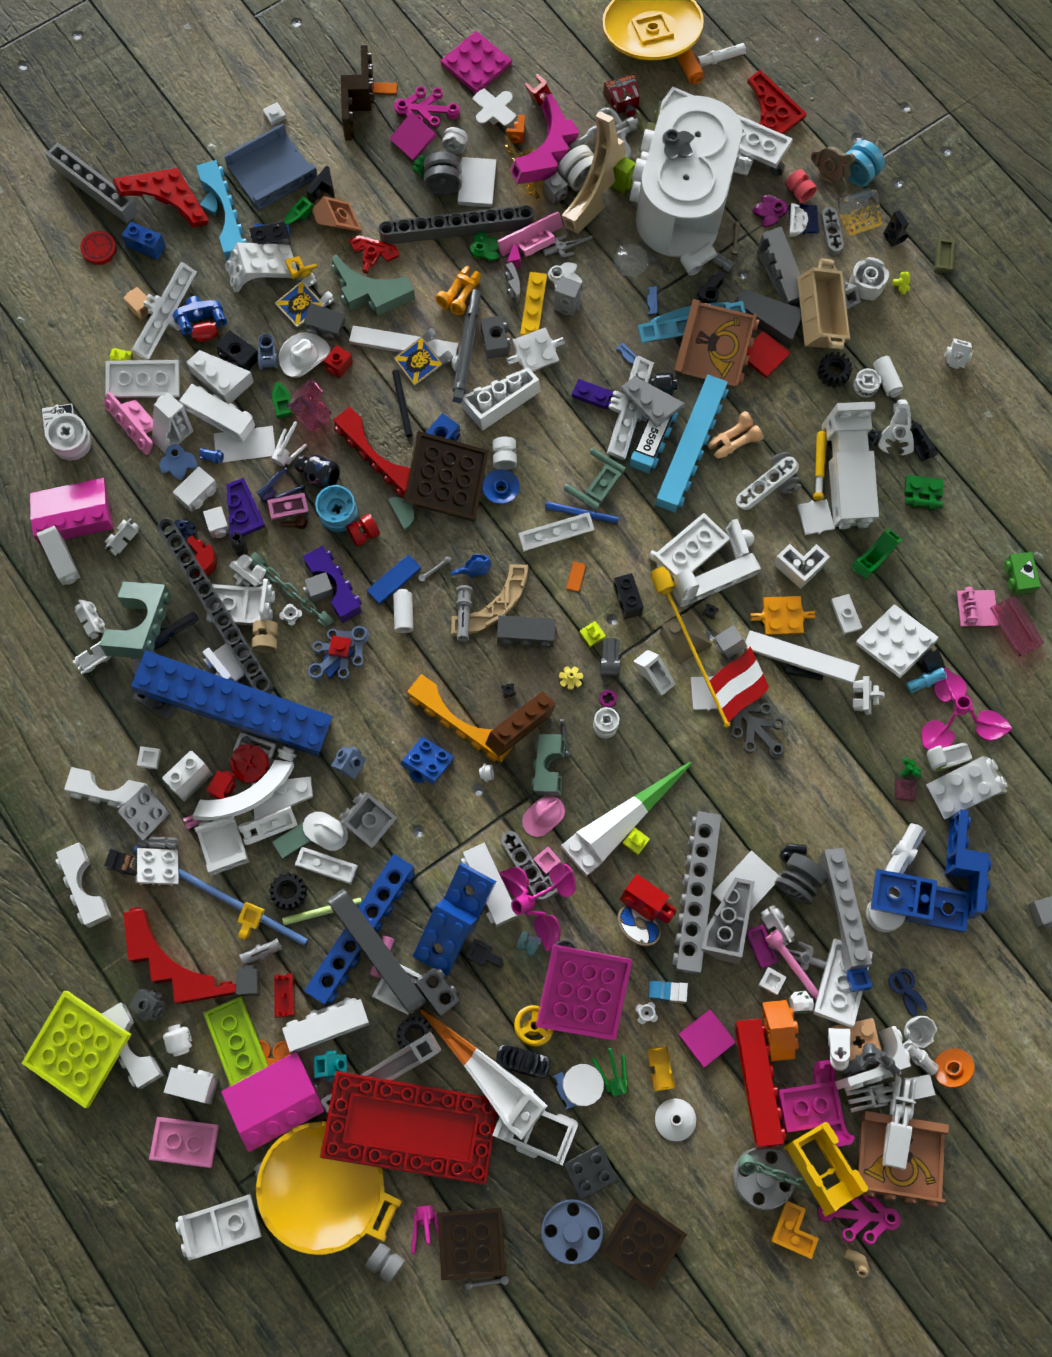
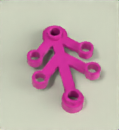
M423 86L417 87L416 93L409 98L398 99L394 103V110L398 115H406L408 117L412 111H418L430 123V127L434 129L440 126V119L437 116H432L429 112L447 113L450 119H457L460 116V107L456 103H451L448 106L430 105L443 97V90L439 87L434 88L433 94L419 104L413 103L419 98L422 99L426 96V89ZM416 115L423 122L422 116Z
M876 1194L872 1198L862 1195L864 1201L870 1202L878 1213L870 1212L858 1197L850 1201L857 1211L838 1209L825 1217L821 1206L817 1210L818 1218L823 1222H830L833 1218L858 1220L852 1227L846 1228L842 1232V1240L846 1243H851L855 1239L856 1234L869 1222H877L879 1224L872 1231L869 1230L864 1233L862 1239L866 1245H873L883 1231L886 1229L890 1231L895 1230L901 1223L899 1213L892 1208L886 1209L876 1198ZM887 1216H892L894 1222L888 1221ZM845 1232H849L852 1238H846ZM866 1235H871L873 1241H868Z

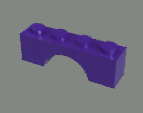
M322 545L303 556L304 562L313 576L326 572L328 579L336 584L337 593L331 604L342 623L362 612L360 598L358 595L354 596L351 592L353 588L348 580L344 581L342 577L343 572L339 565H334L332 561L334 557L330 550L326 551Z

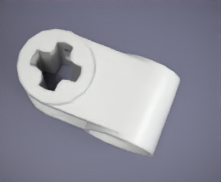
M829 1028L828 1045L830 1047L831 1066L839 1071L845 1070L849 1066L850 1029Z

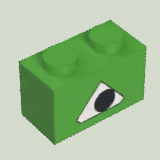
M1033 553L1010 554L1004 562V570L1008 573V587L1012 590L1013 596L1035 593L1041 585Z

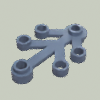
M356 626L351 631L328 630L327 637L330 641L332 639L330 637L331 633H336V636L351 638L350 648L355 645V656L352 658L353 665L356 668L362 667L364 665L362 657L363 644L369 639L368 630L363 626ZM357 634H363L362 638L356 637ZM316 641L312 647L315 653L321 654L324 651H329L330 643ZM317 645L322 646L320 650L315 649ZM329 656L320 664H311L308 668L309 676L313 680L321 679L324 676V671L340 657ZM341 658L338 676L341 680H347L350 676L348 659ZM361 659L362 661L361 663L356 664L355 660ZM318 670L320 674L314 675V671ZM346 671L347 675L341 676V672Z

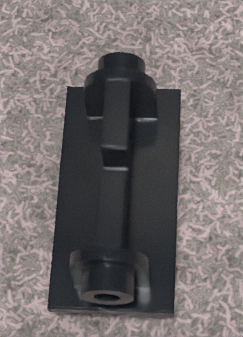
M918 422L912 424L910 431L913 435L914 449L921 461L923 462L938 455L922 425L918 424Z

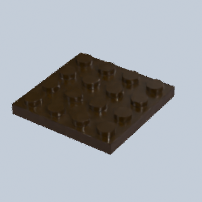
M418 431L403 503L474 522L476 520L489 450Z

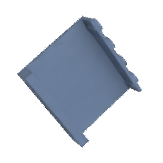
M284 123L273 127L270 131L259 135L257 138L244 143L239 148L224 155L226 166L258 211L312 182L317 177L316 167L313 163L308 164L286 134Z

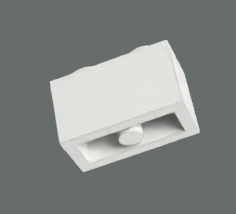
M198 467L173 491L176 500L192 513L195 509H199L208 497L214 495L218 487L215 480Z

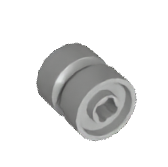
M381 1242L365 1264V1267L373 1273L379 1271L381 1279L389 1284L405 1260L396 1253L391 1255V1249Z

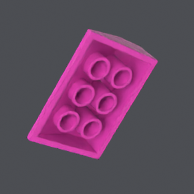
M104 478L30 493L32 531L39 545H41L37 533L52 526L56 527L64 540L114 529Z
M297 1051L221 1091L248 1152L325 1112L321 1098Z

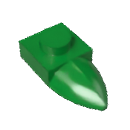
M303 196L284 219L285 224H292L300 218L304 221L312 213L314 205Z
M276 382L272 392V400L277 419L295 415L288 390L284 385Z

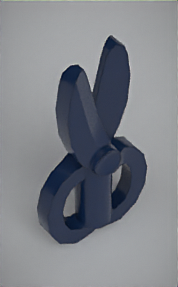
M901 968L897 973L890 974L888 978L890 989L897 994H903L904 1005L911 1016H917L914 1003L923 1012L928 1010L922 996L912 989L915 986V978L911 971ZM902 973H905L909 977V985L905 980L904 976L902 975ZM894 977H895V979L897 980V982H898L899 986L901 987V989H898V988L894 985V982H893Z

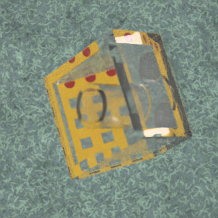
M866 188L837 198L839 215L850 236L882 226L877 190Z

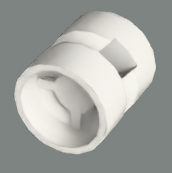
M498 437L492 441L494 451L493 467L498 470L515 468L517 466V455L515 454L516 440L512 437Z
M601 708L595 714L593 730L600 738H611L617 732L619 715L612 708Z

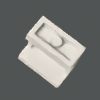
M189 751L162 779L185 802L213 774L193 751Z
M227 816L212 822L204 821L194 828L204 853L208 873L211 876L249 863L234 817Z

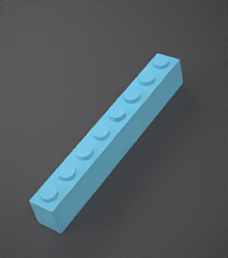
M707 374L657 496L656 506L676 513L678 507L682 508L685 497H683L684 491H689L692 483L689 479L691 476H695L698 468L695 464L697 460L701 461L704 450L701 449L703 445L707 446L710 439L708 432L710 429H714L717 421L714 417L721 412L723 405L720 402L727 397L729 389H726L727 381Z

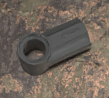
M603 639L602 658L600 661L601 676L619 677L620 644L618 639Z

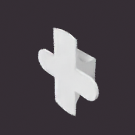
M486 89L477 92L472 98L482 109L476 115L477 122L484 124L489 121L495 125L499 121L504 126L512 122L516 114L506 107L512 101V94L509 91H504L495 98Z

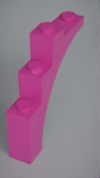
M552 94L545 96L541 106L547 123V139L536 151L514 159L510 172L516 184L544 180L553 176L558 168L557 162H561L569 150L568 146L579 135L578 128L573 120L565 119Z

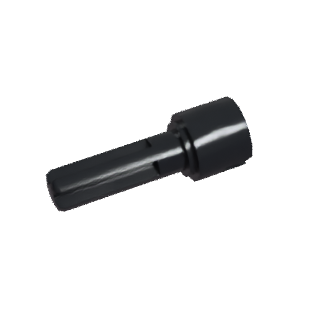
M191 612L165 628L161 627L160 634L154 643V649L156 650L169 643L170 637L199 621L197 614Z

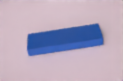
M408 554L367 589V593L381 605L421 570V566Z

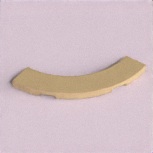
M509 565L508 577L499 596L484 609L469 614V634L477 633L498 623L499 615L506 616L513 609L524 590L528 565ZM452 616L451 636H457L458 616Z

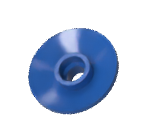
M502 469L492 471L483 481L484 495L489 501L496 504L509 503L519 493V481L510 471ZM498 488H504V491H498Z

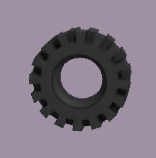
M831 352L830 355L826 354L818 367L819 379H823L822 383L828 382L827 386L829 387L831 384H833V387H837V384L839 387L843 383L845 384L853 369L852 362H849L850 358L847 357L845 359L846 355L843 353L840 356V352H837L836 355H834V352ZM836 365L841 368L842 372L834 374L829 371L828 367Z
M286 872V874H279L278 878L275 877L273 879L274 882L270 884L271 889H269L271 900L278 908L286 911L287 909L294 910L296 907L299 908L301 903H304V898L307 897V888L299 876ZM287 884L293 885L296 889L295 895L290 899H284L281 896V889Z
M419 1016L404 1019L396 1031V1039L401 1049L411 1044L407 1039V1033L411 1028L421 1029L423 1036L429 1032H432L434 1036L430 1023Z

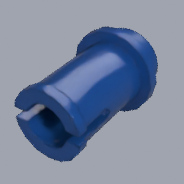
M201 448L199 459L213 461L214 464L223 462L224 453L221 450L214 451Z

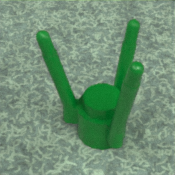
M608 1048L614 1078L610 1079L611 1084H609L596 1058L593 1057L592 1062L601 1074L607 1092L611 1091L612 1097L627 1093L629 1084L627 1081L625 1055H621L622 1077H619L612 1049Z

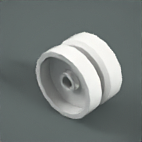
M580 145L569 151L558 166L559 173L567 180V183L574 191L581 190L594 157L593 152L587 145Z
M63 413L53 417L47 424L45 430L46 439L55 454L61 459L69 461L78 460L89 452L92 445V437L80 417L71 413Z

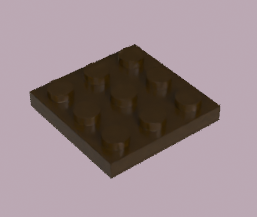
M633 1197L599 1250V1253L653 1291L687 1234Z
M501 1208L438 1212L441 1281L506 1275Z

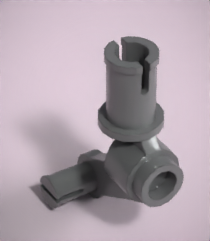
M868 1043L863 1046L862 1054L849 1061V1066L842 1070L846 1077H849L858 1071H866L868 1064H874L877 1061L886 1070H889L893 1076L899 1075L900 1069L895 1065L893 1058L888 1057L884 1051H880L874 1044Z

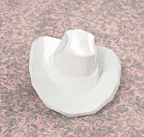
M308 332L295 334L286 340L280 349L278 356L280 367L285 375L291 378H299L325 360L330 354L331 348L318 335Z

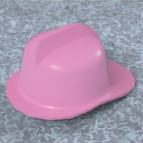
M544 796L537 800L523 815L522 824L524 830L529 835L535 837L544 836L549 833L564 818L565 808L562 801L554 796Z

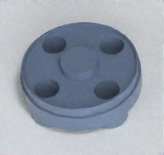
M569 1199L561 1201L549 1209L542 1222L541 1236L544 1247L555 1260L568 1265H577L588 1261L596 1254L602 1243L603 1227L599 1215L590 1205L579 1200ZM571 1203L577 1204L579 1208L575 1216H570L567 1212V1207ZM550 1224L557 1228V1232L553 1237H548L545 1234V1228ZM590 1227L598 1228L599 1235L596 1239L588 1237L587 1232ZM569 1248H574L577 1251V1257L572 1261L567 1260L565 1257V1253Z

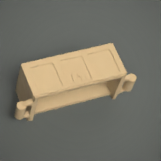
M820 258L818 268L813 267L797 277L805 346L842 350L844 343L850 340L842 271L836 269L834 260ZM822 266L831 267L832 269L822 268Z

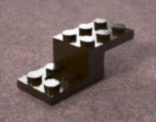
M361 45V74L341 75V108L345 141H351L352 133H355L354 111H371V103H374V93H371L374 89L372 53H368L367 45Z

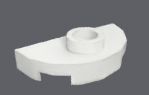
M791 203L789 237H794L802 234L806 229L808 215L799 205Z

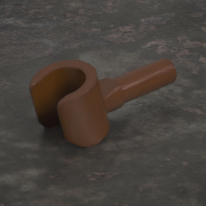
M298 516L296 522H281V527L293 526L304 530L308 520L304 516Z

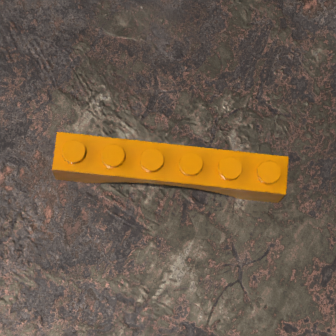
M421 674L407 691L408 700L413 705L423 707L427 715L432 718L434 716L440 720V724L446 728L451 727L459 738L469 740L471 742L470 745L476 750L480 751L481 749L486 752V756L493 762L497 760L501 763L512 749L510 748L498 757L485 744L490 731L493 729L477 728L459 720L443 703L437 685Z

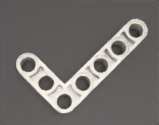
M753 553L697 577L694 576L691 569H686L675 576L673 594L679 606L684 607L759 574L762 569Z

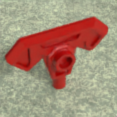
M360 235L349 240L355 253L364 251L362 272L368 274L370 267H374L380 256L386 262H389L400 255L396 246Z

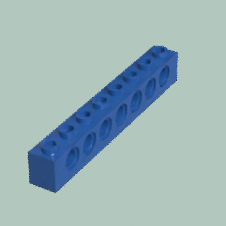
M395 854L392 855L358 907L376 933L380 931L383 925L381 923L385 916L388 917L394 908L392 904L395 899L399 900L405 891L403 887L406 882L410 883L415 876L414 866ZM393 875L401 877L397 884L390 882V878ZM388 892L390 896L386 901H381L379 899L380 893ZM377 909L379 911L378 915L375 918L368 917L369 910ZM346 928L304 990L305 993L325 1006L328 1003L332 1004L338 995L337 989L340 985H345L349 978L348 972L351 968L355 969L360 961L359 955L362 950ZM355 943V951L347 952V944ZM338 960L345 961V966L341 970H336L334 967L335 962ZM331 977L334 980L333 985L328 988L324 987V979Z

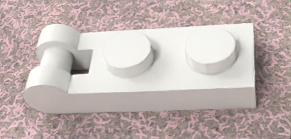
M288 806L250 822L242 823L238 828L244 835V844L249 845L298 825L291 806ZM256 828L257 833L251 834L250 830Z

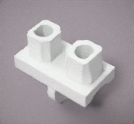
M247 555L240 556L237 561H232L229 565L236 571L233 576L237 579L236 586L245 585L250 587L253 584L256 587L263 585V577L266 570L259 565H256L253 571L249 569L248 566L253 560Z
M863 676V680L854 681L853 692L863 693L862 699H853L854 711H864L866 715H872V699L873 705H879V699L885 698V693L879 691L878 685L873 686L872 691V682L869 676Z

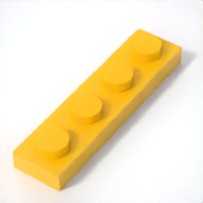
M529 273L520 337L539 330L547 274Z

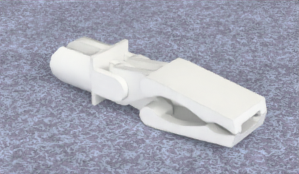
M930 1074L909 1078L910 1082L912 1079L917 1080L914 1099L935 1095ZM895 1082L888 1083L889 1086L886 1087L880 1084L847 1091V1096L865 1092V1097L848 1100L849 1104L867 1101L868 1104L850 1108L851 1113L889 1105L888 1102L893 1098Z
M900 1076L895 1078L893 1098L890 1099L892 1122L887 1123L883 1166L900 1170L906 1169L912 1135V1126H908L909 1119L913 1117L914 1104H916L914 1096L917 1080L912 1079L910 1082L909 1078L904 1077L901 1083Z

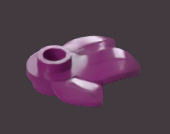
M773 195L762 196L763 203L757 204L752 212L763 217L762 226L768 227L776 224L779 217L786 214L788 207L785 201L778 200Z

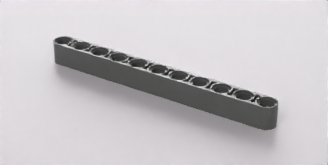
M169 518L160 520L157 527L158 531L252 687L259 690L260 683L267 682V687L260 691L271 694L273 691L271 680L179 528ZM172 526L169 532H165L166 527ZM181 541V545L174 548V544ZM191 557L188 563H183L184 558ZM195 572H200L198 578L192 579ZM204 588H210L207 594H202ZM219 603V607L216 610H211L213 604ZM223 619H229L227 625L221 626ZM238 634V639L230 642L231 636ZM248 650L246 657H239L241 651ZM252 666H257V671L250 674L249 669Z

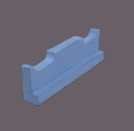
M657 286L648 287L647 307L650 308L648 315H657Z
M622 342L616 350L622 353V357L629 364H634L637 356Z
M563 1072L554 1075L553 1078L557 1080L558 1085L556 1087L561 1100H565L567 1105L566 1109L576 1106L570 1103L563 1092Z

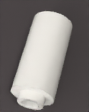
M884 356L877 359L873 366L878 376L881 377V384L886 395L892 398L899 396L904 387L890 357Z
M399 589L393 594L394 631L397 633H410L413 631L412 593L408 592L407 589Z

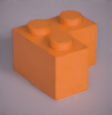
M787 1000L763 1002L762 1016L767 1030V1045H769L771 1053L770 1060L795 1059V1050L799 1049L795 1034H798L799 1031L797 1021H793V1009L789 1008Z

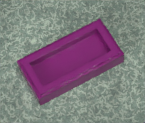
M764 924L746 931V938L760 970L780 962L775 950L770 948L765 940L768 933Z

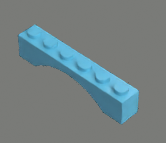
M214 160L196 165L203 190L208 193L211 192L225 211V223L219 239L227 261L237 242H247L245 238H241V235L244 233L241 224L236 222V220H239L236 209L232 210L231 207L234 205L232 196L227 195V191L230 190L227 181L222 179V177H225L222 166L218 167L217 161Z

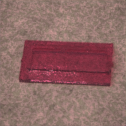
M1015 595L1002 600L990 608L1019 656L1045 644Z

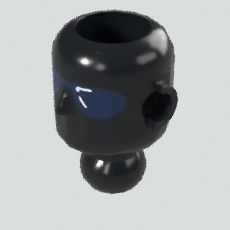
M316 454L310 458L300 455L294 462L295 469L298 472H304L306 481L324 489L328 486L336 485L338 482L340 468L334 461Z

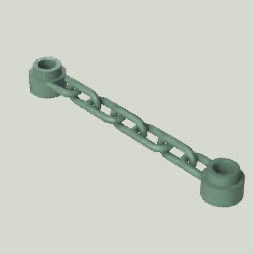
M256 552L251 555L250 558L253 560L251 564L253 566L259 565L266 570L265 576L272 582H279L283 586V591L289 597L299 599L301 607L310 614L315 613L319 617L317 621L325 628L334 622V619L325 611L319 614L316 605L309 599H302L298 595V590L293 585L283 583L280 580L279 573L273 568H266L264 566L266 561ZM269 570H271L274 574L277 575V577L274 576V579H273V578H272L271 576H269L267 573L270 574L271 572H270ZM291 587L295 592L290 594L286 589ZM307 602H308V603H309L310 605H312L314 608H311V611H310V610H309L307 607H305L303 604L306 605Z
M749 1154L740 1157L738 1162L741 1173L745 1175H750L754 1172L763 1173L771 1176L773 1179L790 1183L806 1191H811L808 1184H806V1187L801 1186L800 1181L806 1183L803 1178H797L789 1175L787 1172L765 1166L763 1163L755 1161ZM777 1173L783 1174V1178L777 1177Z

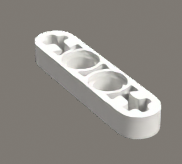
M793 457L782 459L738 494L736 498L737 505L742 510L751 509L792 477L799 469L798 462ZM788 463L792 464V469L787 468ZM772 474H779V479L776 482L770 481ZM764 485V491L761 494H757L755 492L756 487ZM743 498L747 499V504L743 503Z

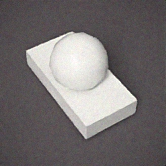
M734 519L725 529L730 537L729 541L735 558L738 559L749 553L748 547L754 543V535L749 530H741L738 519Z

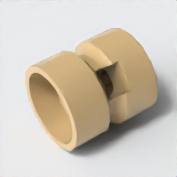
M257 620L253 622V635H255L252 638L253 651L259 653L277 651V639L275 637L278 634V623L270 620Z

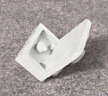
M233 637L230 642L236 641L238 637ZM226 643L214 652L209 647L203 651L206 657L203 660L210 669L213 667L216 670L215 675L235 682L245 676ZM248 650L241 651L239 657H246ZM252 666L249 669V672L255 669L257 666Z

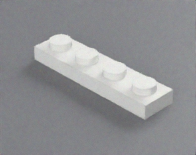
M588 512L520 532L518 537L522 550L525 552L592 532L595 529Z

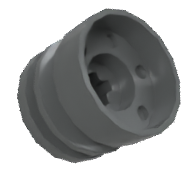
M793 853L785 864L789 871L782 870L780 872L781 877L775 880V885L793 900L805 905H811L813 897L818 894L814 887L821 888L828 878V873L813 860L801 854Z

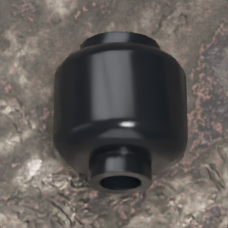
M656 373L655 377L651 379V385L672 396L674 390H677V379H674L672 373Z

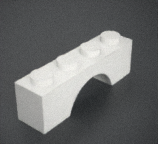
M71 767L64 790L72 798L81 799V797L89 798L88 801L100 804V801L107 802L108 806L117 808L122 802L125 804L143 785H146L150 791L151 788L148 784L128 780L117 790L105 791L98 788L95 775L91 771Z
M78 842L56 852L58 856L56 863L65 874L63 881L72 892V895H70L71 901L79 909L77 916L80 923L90 928L112 918L105 899L101 896H89L83 890L82 876L86 868L91 864L84 846Z
M121 1002L102 1013V1015L127 1032H129L135 1022L126 1005ZM128 1042L126 1043L118 1060L124 1069L127 1068L130 1073L128 1079L133 1087L136 1086L143 1089L164 1076L154 1057H138L130 1050Z

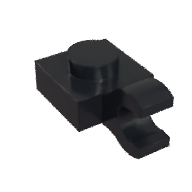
M475 938L466 955L467 959L482 966H485L488 961L500 968L503 962V958L491 953L493 950L492 946Z

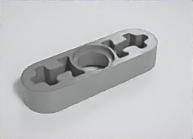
M826 207L823 209L820 217L827 252L836 256L842 252L844 241L836 209ZM833 228L837 231V233L830 234L828 232V229Z

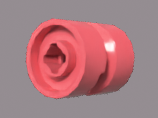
M803 169L793 172L785 181V186L790 192H794L793 195L799 203L808 201L818 189L812 180H808L809 177Z

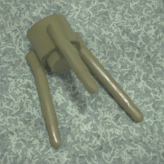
M661 101L658 102L654 121L649 122L645 127L639 110L636 111L641 134H644L646 129L655 131L661 109Z

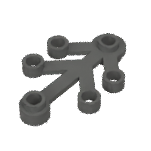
M763 703L762 705L750 704L743 708L734 717L731 736L734 739L741 738L743 735L741 718H743L747 722L744 751L749 754L755 751V731L769 747V756L772 759H780L785 752L784 746L781 743H775L762 727L781 730L785 725L784 719L781 717H777L774 720L753 718L749 713L757 712L767 716L772 711V706L769 703ZM762 707H768L769 711H763ZM780 721L782 726H777L775 722ZM734 730H739L740 735H735ZM751 744L753 749H747L746 745ZM774 747L780 748V752H775Z

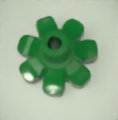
M423 155L418 156V160L414 161L415 166H413V171L417 174L420 173V178L422 179L425 174L424 160L426 159Z
M905 757L902 760L905 764V769L900 773L904 778L910 774L918 778L922 776V770L916 766L917 763L913 759L910 760L908 757Z

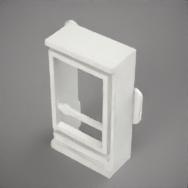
M546 1111L542 1113V1116L568 1126L557 1157L527 1144L532 1129L526 1135L524 1143L514 1139V1133L504 1124L501 1118H499L492 1136L515 1145L518 1152L532 1158L541 1156L559 1165H563L578 1123L576 1120L562 1114L556 1116Z

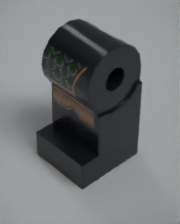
M110 849L104 866L109 870L136 876L137 857Z

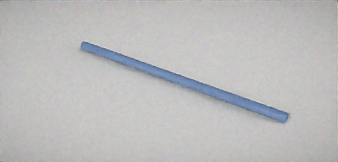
M136 845L133 849V852L137 854V848L142 847ZM178 868L179 878L242 911L244 905L242 902ZM265 915L262 916L261 923L303 946L307 944V938Z

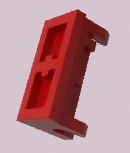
M286 973V975L276 974L274 977L275 1018L296 1017L295 976L292 973Z

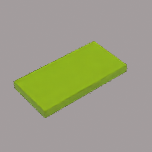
M242 996L203 1012L230 1086L269 1066Z

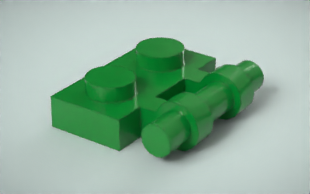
M907 475L905 477L904 495H912V498L905 497L904 504L915 508L922 506L932 510L935 508L942 509L943 501H936L935 498L941 499L943 496L944 479ZM919 496H920V497H928V500H926V499H919Z

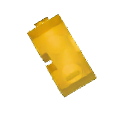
M668 1046L647 1049L649 1067H654V1074H651L653 1091L674 1089L675 1085L670 1066Z

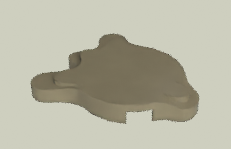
M831 146L812 152L811 160L815 167L818 166L820 178L831 183L837 194H843L846 191L843 178L847 179L851 176L850 165L855 162V155L853 153L845 154L840 149Z

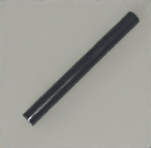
M393 370L392 375L405 436L412 437L413 433L399 370Z

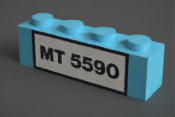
M678 412L657 428L647 419L631 456L630 467L650 474L652 468L656 469L659 458H657L658 453L662 454L666 443L663 441L665 437L669 438L672 431L670 425L672 422H676Z

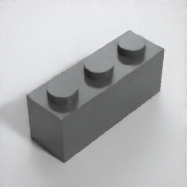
M499 615L497 643H501L503 646L519 644L521 647H531V645L544 649L554 647L556 619Z

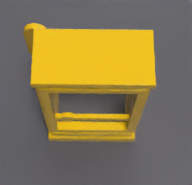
M827 1122L783 1147L785 1150L787 1149L823 1209L822 1213L825 1217L868 1191V1186L857 1170L852 1171L836 1145L838 1137ZM814 1139L832 1169L829 1168L821 1176H819L801 1149L802 1146ZM835 1172L840 1182L826 1190L822 1178Z

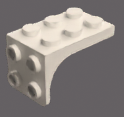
M237 242L225 264L226 271H228L230 276V285L233 286L234 292H239L246 282L255 278H292L285 263L286 259L293 258L290 245ZM292 262V268L298 271L295 262Z
M264 579L263 586L260 587L212 584L236 624L253 626V622L257 620L272 621L273 609H271V603L275 601V591H273V586L270 585L268 579ZM219 603L213 604L211 610H216L219 607ZM207 613V621L214 623ZM223 619L221 623L228 624L229 619Z
M982 756L926 784L944 820L952 817L960 809L966 810L991 797L1007 792L1006 787L1008 785L1003 776L1000 777L996 772L998 766L994 759L991 760L989 757Z
M892 1026L879 1031L885 1054L893 1058L895 1065L900 1069V1074H902L901 1069L911 1066L910 1055L902 1044L903 1037L896 1026ZM879 1064L872 1070L835 1081L837 1090L844 1088L845 1092L893 1077V1075Z
M251 1194L191 1214L179 1216L178 1222H176L177 1232L179 1235H182L184 1244H181L182 1253L188 1260L197 1259L262 1237Z

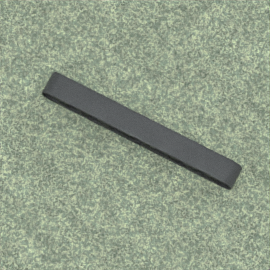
M522 205L384 221L379 225V236L381 242L398 244L476 235L481 232L494 233L520 230L533 223L534 210L531 206Z

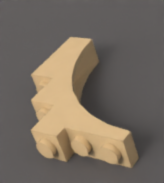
M602 112L595 116L597 138L589 173L578 195L562 214L565 228L576 234L583 230L605 208L602 194L615 182L613 167L626 156L624 141L617 137L614 118Z

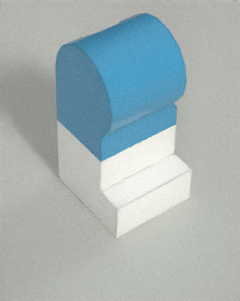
M649 981L648 998L685 1004L687 1001L688 983Z

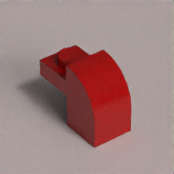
M190 536L187 542L195 551V557L209 577L217 566L216 553L210 544L205 546L200 539L196 540L193 536ZM200 572L194 573L197 578L199 577Z

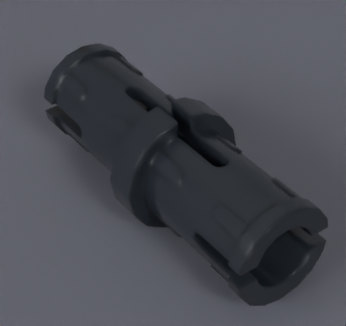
M233 532L235 536L231 533L230 540L233 550L236 551L239 557L244 555L243 553L247 555V543L242 538L241 533Z

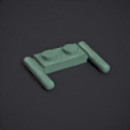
M592 448L590 454L605 463L603 469L585 494L569 484L564 485L563 489L597 510L624 473L626 467L597 449Z

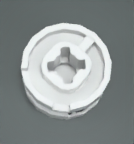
M456 127L447 128L442 140V147L453 154L463 153L468 141L467 133Z
M862 369L854 380V391L861 397H872L878 391L881 377L873 369Z

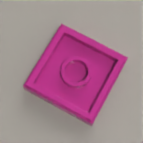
M411 112L389 139L415 161L437 134Z
M711 1009L678 1034L703 1068L736 1043Z

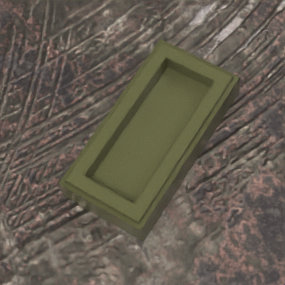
M937 239L934 272L952 274L955 240Z

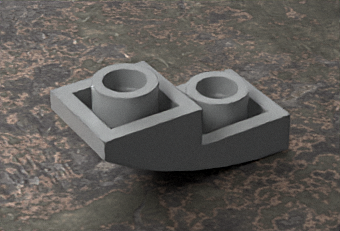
M510 262L506 264V272L504 273L508 282L507 294L510 299H513L518 304L520 303V282L515 266Z

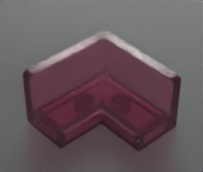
M312 378L295 391L287 407L311 432H314L328 422L332 412L319 400L324 391Z

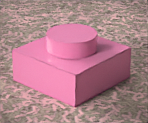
M549 846L533 858L545 875L550 872L552 867L561 863V860Z

